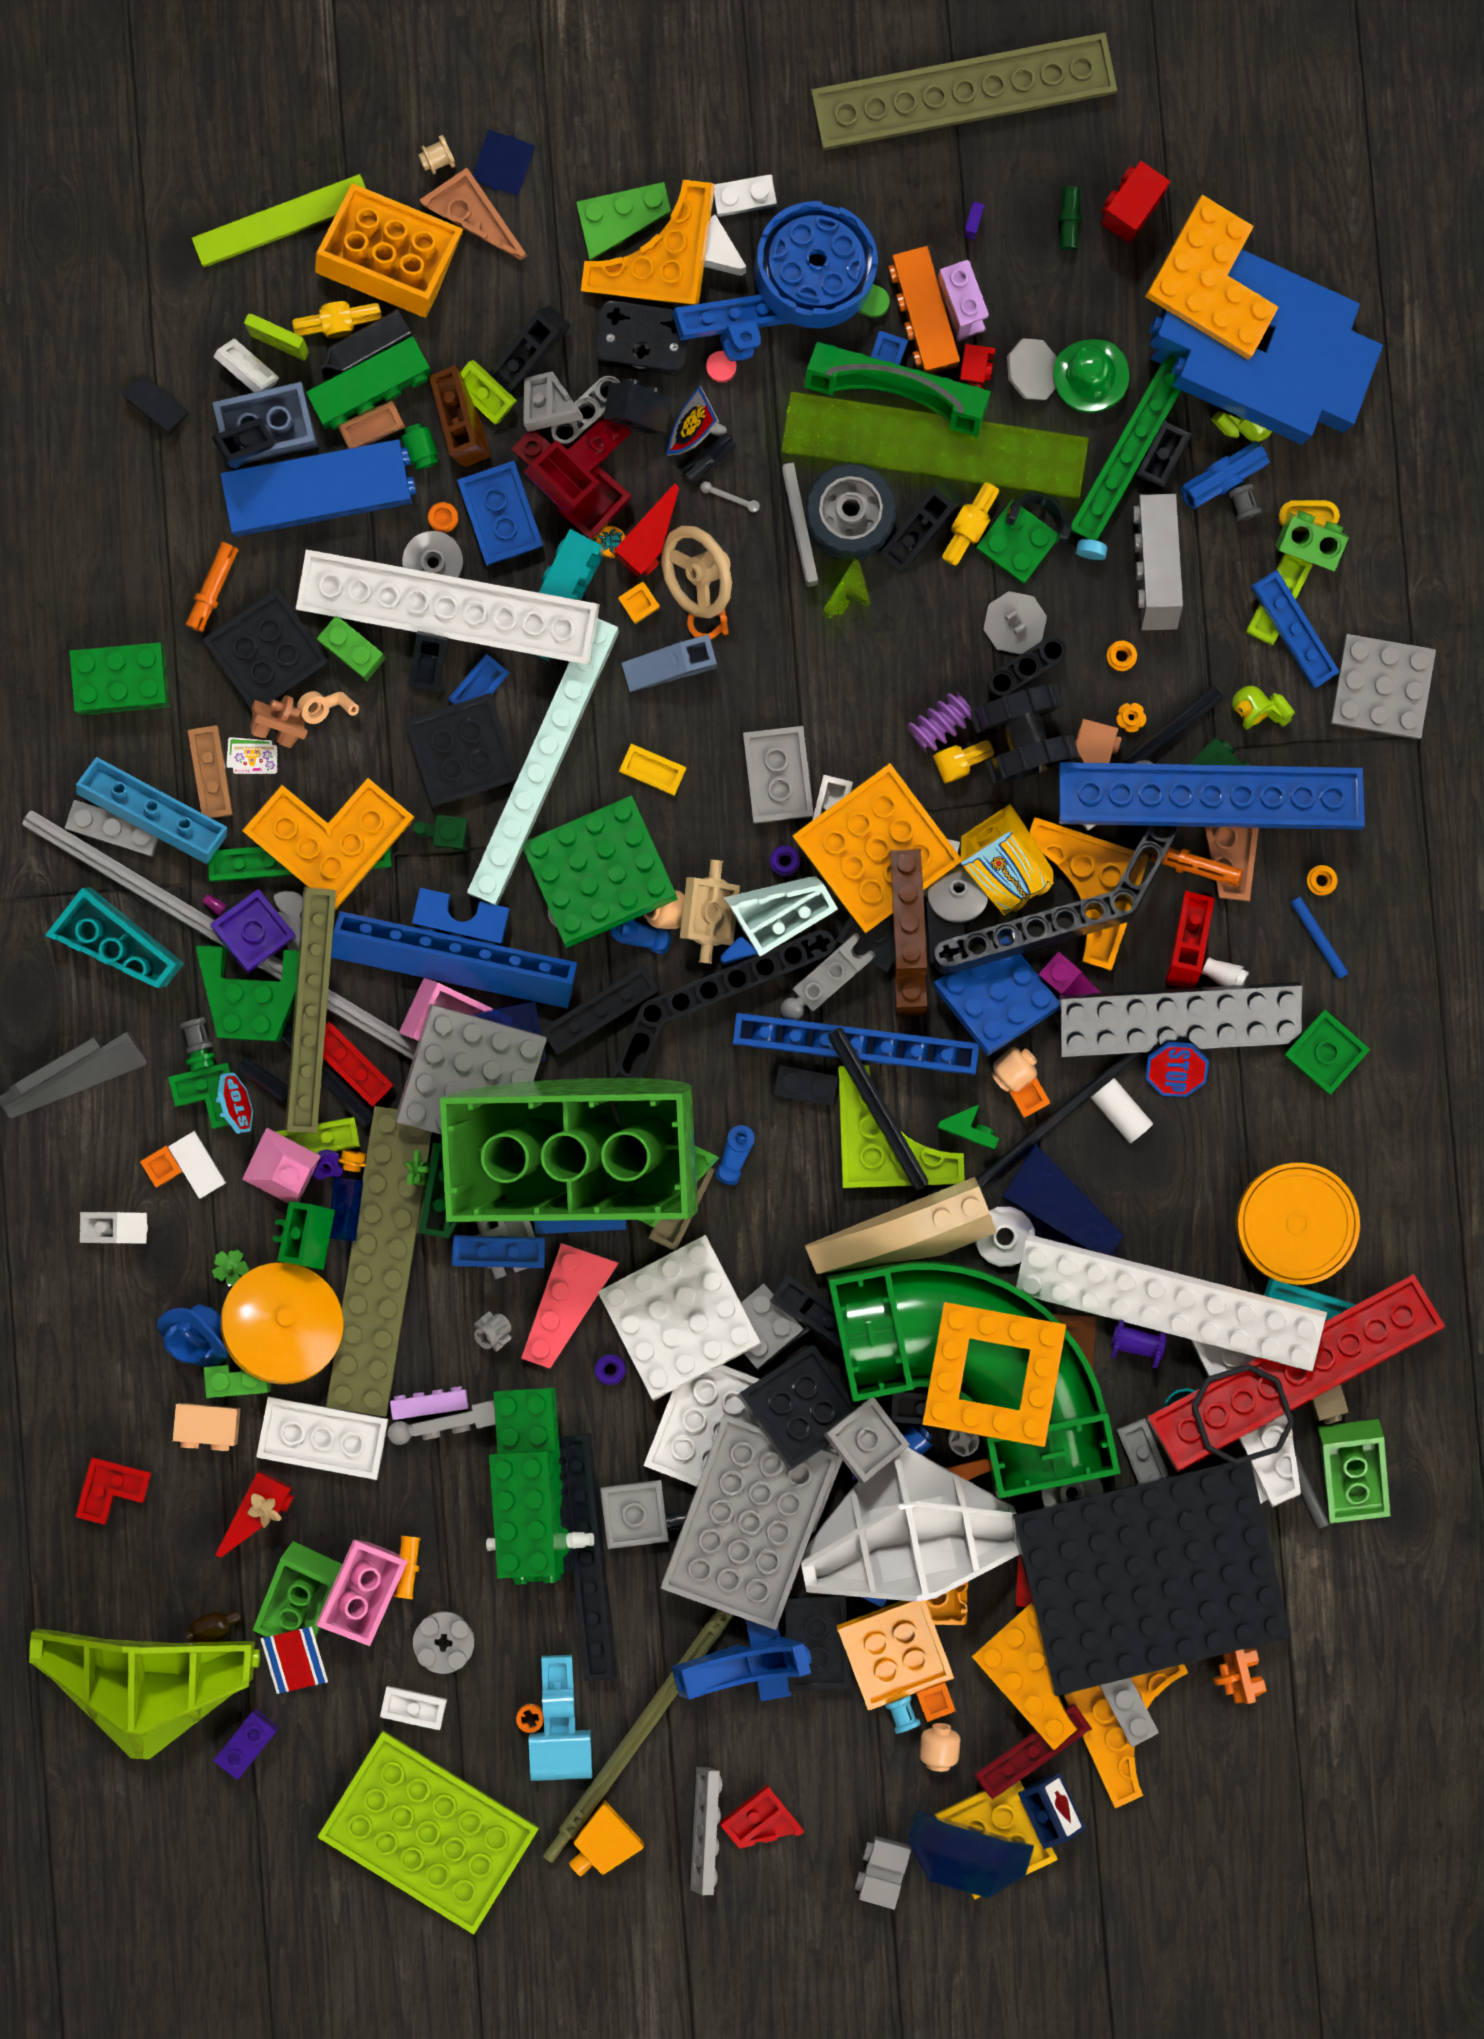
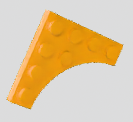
M683 180L677 204L670 216L671 219L661 233L656 234L649 242L640 247V250L631 255L605 261H585L581 291L686 305L699 304L715 184Z
M1034 817L1029 831L1044 857L1054 863L1069 879L1080 901L1114 891L1135 853L1134 850ZM1144 854L1139 858L1129 876L1132 884L1140 885L1149 855ZM1126 901L1115 903L1116 908L1120 911H1127L1131 908ZM1095 909L1086 912L1087 917L1092 920H1097L1102 916ZM1127 923L1086 934L1085 950L1081 962L1111 971Z
M1031 1602L978 1650L972 1658L1051 1748L1055 1750L1077 1730V1727L1070 1720L1059 1696L1053 1695Z
M1182 1664L1131 1677V1680L1146 1709H1148L1156 1696L1175 1680L1186 1675L1188 1671L1185 1665ZM1100 1686L1064 1694L1068 1706L1070 1707L1075 1703L1092 1727V1730L1082 1737L1114 1807H1120L1143 1796L1136 1774L1135 1746L1132 1747Z

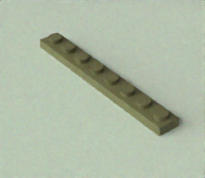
M304 887L285 1122V1130L290 1132L317 1133L336 898L335 889Z

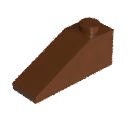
M454 365L430 375L429 378L449 455L464 467L491 457L484 427L458 366Z

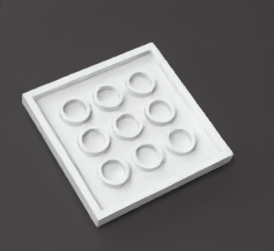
M706 1235L598 1291L652 1400L664 1396L762 1344Z

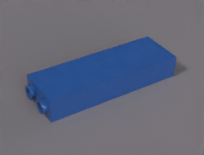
M398 439L220 473L231 532L234 537H240L413 504L411 495L416 494L413 476L407 477L405 467L406 465H411L408 449L402 448Z

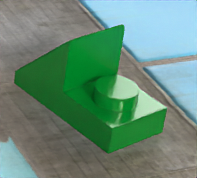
M979 1105L938 1122L936 1127L991 1150L995 1149L999 1140L998 1137L993 1136L995 1130L980 1124H977L976 1129L971 1127Z

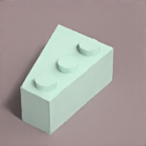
M817 876L724 897L745 936L759 956H762L838 910L826 887Z

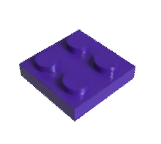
M259 889L210 924L211 930L247 974L296 939L295 933Z

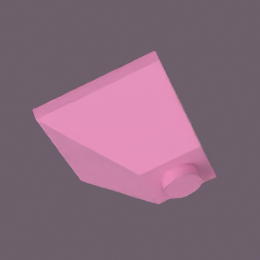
M267 1128L244 1174L243 1180L288 1204L289 1201L299 1202L321 1156Z

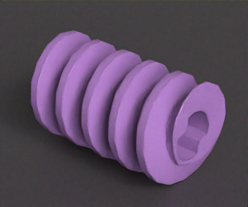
M956 692L957 697L950 693L945 696L947 704L938 701L936 703L938 712L932 708L927 709L928 719L919 715L917 717L919 727L911 722L907 725L913 738L926 753L927 746L934 751L938 750L935 742L937 739L944 744L947 743L946 732L955 737L957 735L954 727L956 724L963 729L967 728L964 718L967 717L973 721L970 711H972L970 706L958 692Z

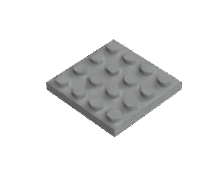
M430 1004L395 1121L442 1135L441 1097L473 1088L534 1081L547 1038L539 1034Z

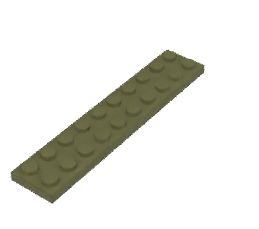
M1106 32L811 89L823 151L1117 93Z
M375 1106L342 1305L343 1335L338 1350L334 1355L326 1407L387 1417L416 1241V1228L424 1186L417 1184L407 1185V1176L410 1170L404 1162L414 1161L415 1150L420 1151L421 1162H428L433 1132L396 1122L397 1109Z

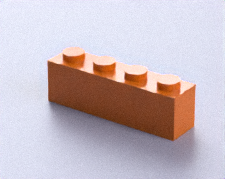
M928 246L892 255V265L888 266V272L891 282H897L900 294H896V300L900 312H906L908 322L904 323V328L908 341L913 340L916 351L912 352L916 369H922L923 372L928 374H935L959 367V355Z

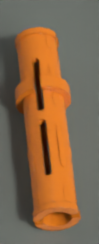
M225 542L220 543L200 593L195 594L194 600L196 602L185 623L186 626L192 627L191 629L199 632L204 631L212 609H216L218 605L217 597L239 551L236 547Z
M1171 848L1163 862V865L1176 868V872H1190L1232 885L1238 888L1243 875L1242 868L1239 869L1189 854L1187 849L1180 851ZM1151 855V862H1156L1155 857Z

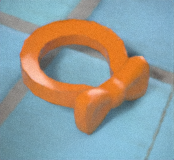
M725 609L717 615L721 620L720 625L711 633H708L710 640L716 638L721 632L725 636L729 633ZM689 614L687 625L690 633L695 638L708 635L702 634L695 629V616Z

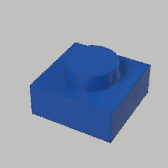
M879 330L871 357L900 365L908 340Z

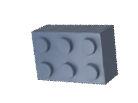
M302 382L212 402L219 433L261 418L276 443L271 449L248 457L241 465L318 447L307 396Z

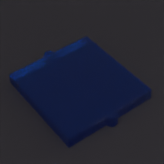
M488 130L473 177L477 182L491 186L494 191L500 189L519 196L535 145L515 139V136L512 134L506 136Z

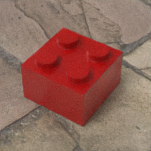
M1142 161L1139 162L1136 168L1130 166L1120 180L1122 182L1118 186L1120 191L1116 192L1113 190L1101 210V213L1104 215L1101 225L1129 244L1132 243L1161 202L1171 182Z

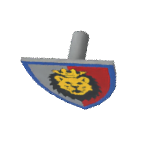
M701 386L688 399L674 424L666 454L668 456L680 455L692 448H696L709 433L718 437L726 433V427L718 423L719 420Z

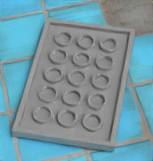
M723 1414L660 1588L776 1630L839 1456L822 1450L792 1471H789L759 1426Z

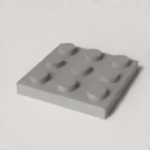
M1346 634L1330 724L1420 740L1436 649Z

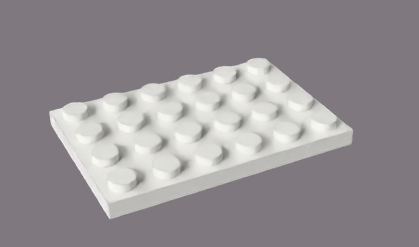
M721 1365L673 1390L643 1466L697 1486L723 1414L758 1426L738 1397V1394L760 1379ZM832 1445L823 1449L839 1456ZM840 1456L812 1532H815L822 1511L828 1499L829 1493L835 1481L836 1475L842 1463V1458Z

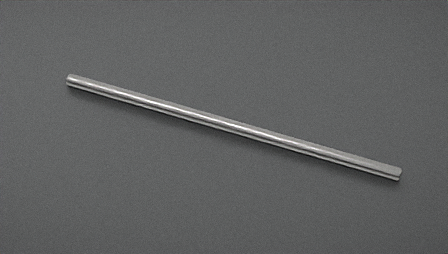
M30 811L25 816L22 823L24 827L225 947L210 928V924L215 921L36 812ZM271 956L257 966L281 981L283 961ZM328 989V1010L413 1060L418 1045L416 1041L400 1034L396 1029Z

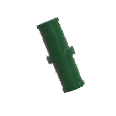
M1067 186L1062 187V213L1058 214V221L1061 222L1059 249L1076 250L1078 249L1079 223L1082 222V215L1079 214L1081 188Z

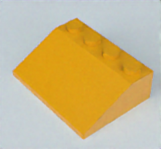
M352 183L316 253L315 273L426 318L439 292L463 229Z

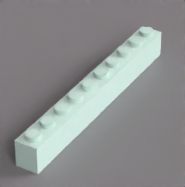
M597 618L589 664L569 662L467 891L470 896L486 903L499 904L523 850V845L528 839L619 634L618 627Z

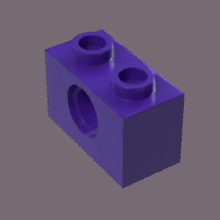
M255 1709L214 1759V1762L238 1780L280 1727L258 1709Z

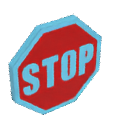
M235 1073L220 1075L218 1097L216 1098V1102H220L223 1113H220V1117H224L237 1134L251 1131L253 1109L246 1087Z

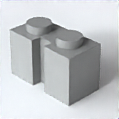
M875 1835L873 1843L867 1842L863 1854V1860L867 1861L865 1872L858 1873L854 1890L859 1891V1900L895 1910L903 1875L905 1874L911 1852L910 1845Z

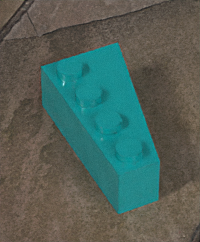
M570 529L566 538L558 546L555 553L556 558L552 566H548L542 577L541 582H543L539 593L581 600L604 557L602 545ZM536 655L546 661L550 659V657Z
M91 887L82 888L45 935L79 952L90 955L98 961L122 970V972L156 988L166 987L184 964Z

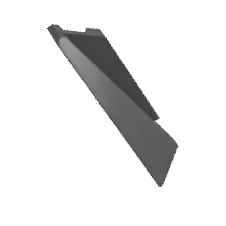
M126 1032L104 1046L98 1038L93 1037L10 1087L9 1091L0 1096V1104L7 1116L14 1118L145 1066L147 1060L131 1033Z

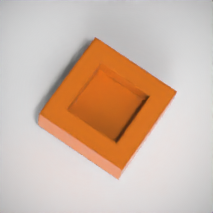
M1037 1078L1018 1092L1009 1091L1023 1118L1051 1103Z
M168 1146L140 1161L156 1188L183 1172Z
M945 1682L916 1693L927 1722L956 1711Z

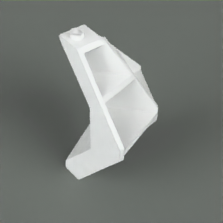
M907 1447L865 1483L861 1484L858 1481L808 1542L801 1560L806 1592L915 1602L937 1598L1020 1555L1011 1516L1016 1514L1014 1506Z

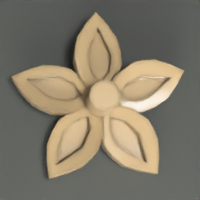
M253 1494L251 1496L253 1506L247 1514L252 1517L260 1516V1521L264 1528L269 1524L270 1519L274 1521L282 1519L272 1509L276 1504L274 1498L265 1501L261 1495Z

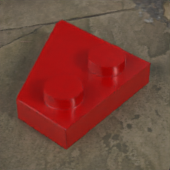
M768 1784L719 1822L739 1849L753 1846L757 1842L767 1843L776 1841L779 1837L792 1834L798 1836L804 1833V1829Z

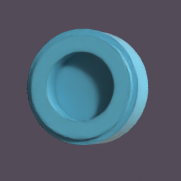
M1082 539L1078 541L1076 554L1087 559L1104 560L1108 547L1096 540Z

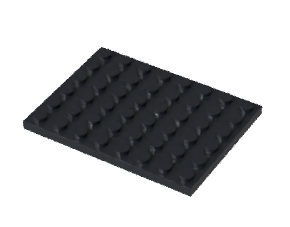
M1227 1461L1011 1515L1054 1696L1291 1637L1251 1461L1241 1464H1233Z

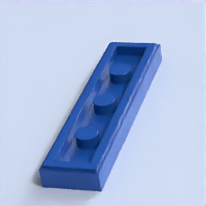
M1278 570L1272 571L1250 586L1312 689L1317 688L1340 672Z

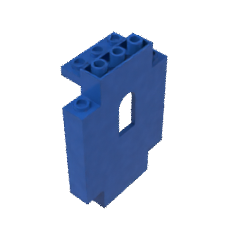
M1242 249L1228 276L1278 306L1269 324L1270 327L1274 328L1266 352L1256 349L1253 356L1247 360L1162 308L1160 316L1154 318L1149 329V333L1153 334L1149 345L1154 348L1151 359L1162 364L1170 355L1178 357L1172 370V374L1175 375L1172 383L1173 387L1301 445L1312 437L1317 422L1323 423L1342 433H1345L1355 424L1383 347L1382 344L1351 330L1360 303Z

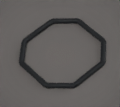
M1247 1364L1208 1376L1204 1379L1192 1403V1411L1204 1447L1209 1452L1233 1464L1245 1463L1279 1452L1294 1425V1419L1281 1381L1253 1365ZM1249 1370L1275 1383L1288 1423L1276 1447L1236 1459L1210 1445L1198 1405L1210 1382Z

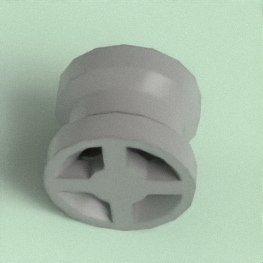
M951 1430L948 1442L956 1454L969 1456L978 1449L979 1436Z

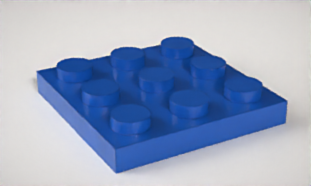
M1007 936L999 940V943L1005 946L1012 944ZM1021 954L954 974L944 975L933 984L934 990L987 1056L1059 1010L1058 999Z

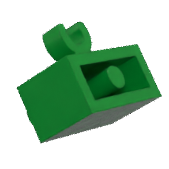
M289 1201L286 1220L278 1219L275 1224L283 1226V1234L280 1237H272L273 1241L281 1243L278 1261L324 1270L335 1210Z

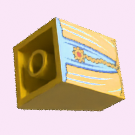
M1011 804L961 836L962 866L1003 915L1011 911L1020 910L1029 899L1035 895H1043L1051 888L1053 884V869Z

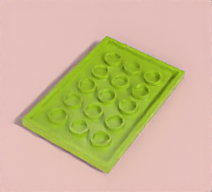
M382 1731L319 1833L318 1838L474 1935L539 1827L387 1732Z

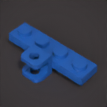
M760 295L677 307L672 312L680 340L722 334L720 341L723 351L728 360L732 362L752 357L754 348L757 349L761 343L758 328L790 323L776 315L766 305Z

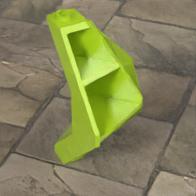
M35 1629L31 1632L29 1663L50 1677L130 1758L150 1759L232 1694L249 1687V1682L253 1679L254 1668H259L260 1649H255V1641L165 1643L102 1639L54 1630Z

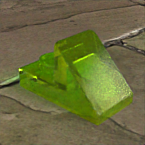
M856 559L853 560L823 609L822 615L832 621L836 614L839 616L844 614L851 602L847 599L848 595L867 607L870 605L861 565Z

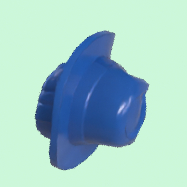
M200 1304L193 1306L190 1310L174 1308L164 1312L158 1319L157 1328L160 1335L164 1338L163 1344L166 1351L180 1362L209 1367L222 1363L228 1357L229 1353L220 1340V1316L213 1308Z

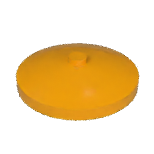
M289 1263L265 1264L247 1272L231 1288L221 1310V1336L230 1357L247 1374L268 1383L293 1384L309 1379L319 1373L335 1355L343 1335L342 1309L332 1288L313 1271L303 1266Z

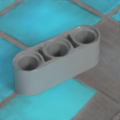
M604 376L575 401L574 404L579 410L589 406L595 410V415L590 419H581L552 426L553 442L558 440L566 449H569L604 417L607 398L600 394L601 390L609 386V383H620L619 380L613 376ZM562 427H569L573 430V435L567 440H562L557 436L558 430Z

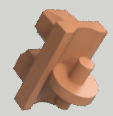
M285 695L281 702L271 700L270 705L254 701L251 707L253 718L250 730L252 735L266 738L270 728L278 730L276 741L288 748H291L298 738L305 739L308 733L307 729H304L305 720L299 716L301 710L293 707V697Z

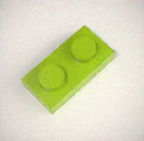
M474 360L469 361L461 371L474 405L495 425L500 423L517 400Z

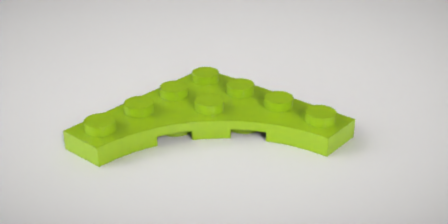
M863 1065L870 1076L869 1065ZM839 1066L843 1188L912 1186L846 1068ZM901 1132L928 1178L929 1184L927 1185L958 1184L965 1181L964 1153H949L931 1149L913 1141Z

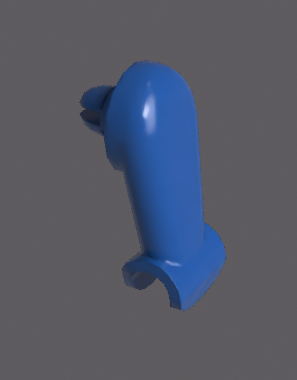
M634 919L611 929L612 936L616 941L622 944L652 949V952L661 955L665 954L671 945V933L661 928L657 930Z
M738 1125L733 1127L728 1133L721 1165H718L715 1173L717 1180L724 1184L736 1185L742 1173L740 1170L755 1139L754 1133L749 1127Z

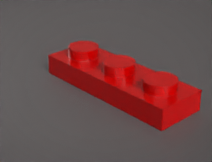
M330 1021L325 1025L323 1058L374 1107L395 1085Z

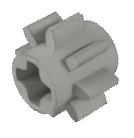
M489 1311L474 1323V1326L477 1328L474 1333L475 1339L485 1349L493 1347L495 1351H498L512 1339L508 1334L511 1331V1324L502 1314H495L493 1316Z

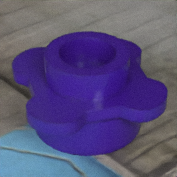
M325 1149L316 1153L321 1156L313 1172V1176L316 1179L323 1180L325 1177H340L342 1175L343 1169L339 1166V1154L337 1152Z

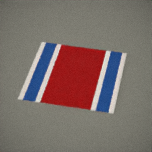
M312 1626L261 1638L277 1694L328 1682Z

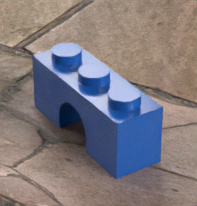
M420 888L412 920L413 925L419 926L418 928L434 932L441 931L448 933V935L462 938L467 937L494 945H503L511 911L509 908L479 901L476 915L469 921L459 922L454 920L449 912L452 898L450 894Z

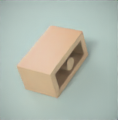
M178 1403L175 1409L173 1441L181 1442L180 1447L199 1448V1443L211 1444V1450L229 1451V1446H235L238 1443L240 1408Z

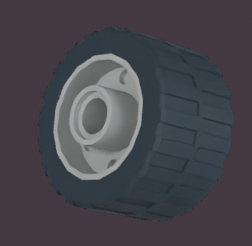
M845 463L844 465H836L820 474L819 478L811 485L810 492L806 498L804 514L809 537L815 542L817 548L827 553L828 556L839 558L843 561L861 560L866 556L875 554V551L879 548L881 549L885 545L887 538L890 537L897 510L894 500L895 495L888 485L889 482L878 474L879 472L875 469H870L863 464ZM853 508L858 514L852 517L847 516L843 510Z

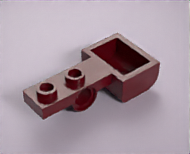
M602 418L568 450L558 440L554 441L530 463L524 473L566 515H569L600 483L590 472L597 465L599 466L632 431L625 426Z
M535 430L527 432L511 450L529 466L551 444ZM598 465L591 472L600 482L593 492L569 515H566L560 508L557 509L558 514L569 525L592 541L632 498L629 492Z

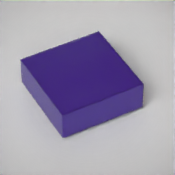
M972 203L964 231L965 238L975 240L984 204Z

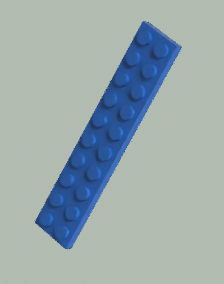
M1059 762L1058 765L1059 824L1363 830L1365 827L1363 768Z

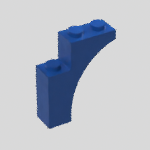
M779 1637L749 1648L737 1644L672 1666V1671L679 1696L690 1700L745 1683L781 1677H801L810 1674L809 1664L811 1663V1655L808 1648L804 1646V1643Z

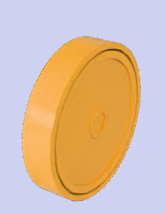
M1289 1163L1266 1170L1249 1184L1241 1196L1237 1207L1235 1229L1241 1251L1257 1271L1268 1278L1287 1284L1305 1285L1327 1279L1346 1264L1358 1242L1360 1216L1357 1203L1351 1191L1334 1173L1309 1163Z

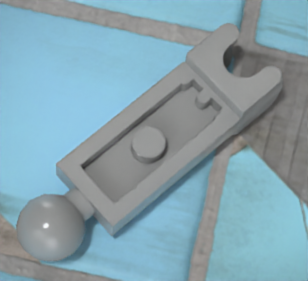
M857 933L853 934L793 988L798 997L787 998L783 1001L780 1007L783 1018L799 1020L803 1016L806 1005L814 1011L876 956L874 951H868L864 955H857L853 947L858 942L860 936Z
M494 1400L473 1404L472 1411L410 1425L403 1421H396L388 1428V1438L393 1444L403 1445L412 1436L422 1435L423 1440L441 1437L440 1431L452 1428L453 1434L471 1430L470 1424L473 1423L476 1424V1428L496 1425Z

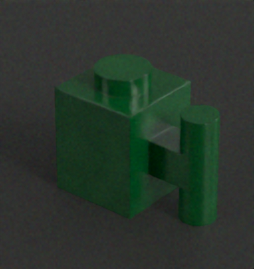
M436 815L435 825L423 822H416L413 829L419 837H432V845L435 848L465 852L469 821L466 818Z

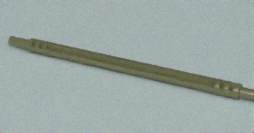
M717 1609L678 1664L705 1656L735 1615ZM673 1671L559 1827V1834L543 1855L549 1862L553 1863L567 1842L575 1838L591 1813L678 1694Z

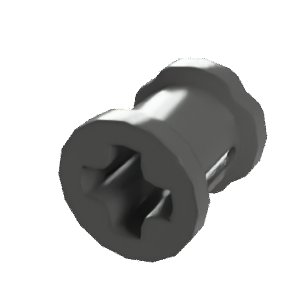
M1253 484L1244 485L1228 492L1229 497L1233 499L1238 514L1235 517L1237 522L1263 513L1262 509L1257 507L1252 492L1254 490Z
M205 1017L179 1024L180 1029H184L188 1044L187 1053L213 1047L206 1033L204 1023L207 1021Z

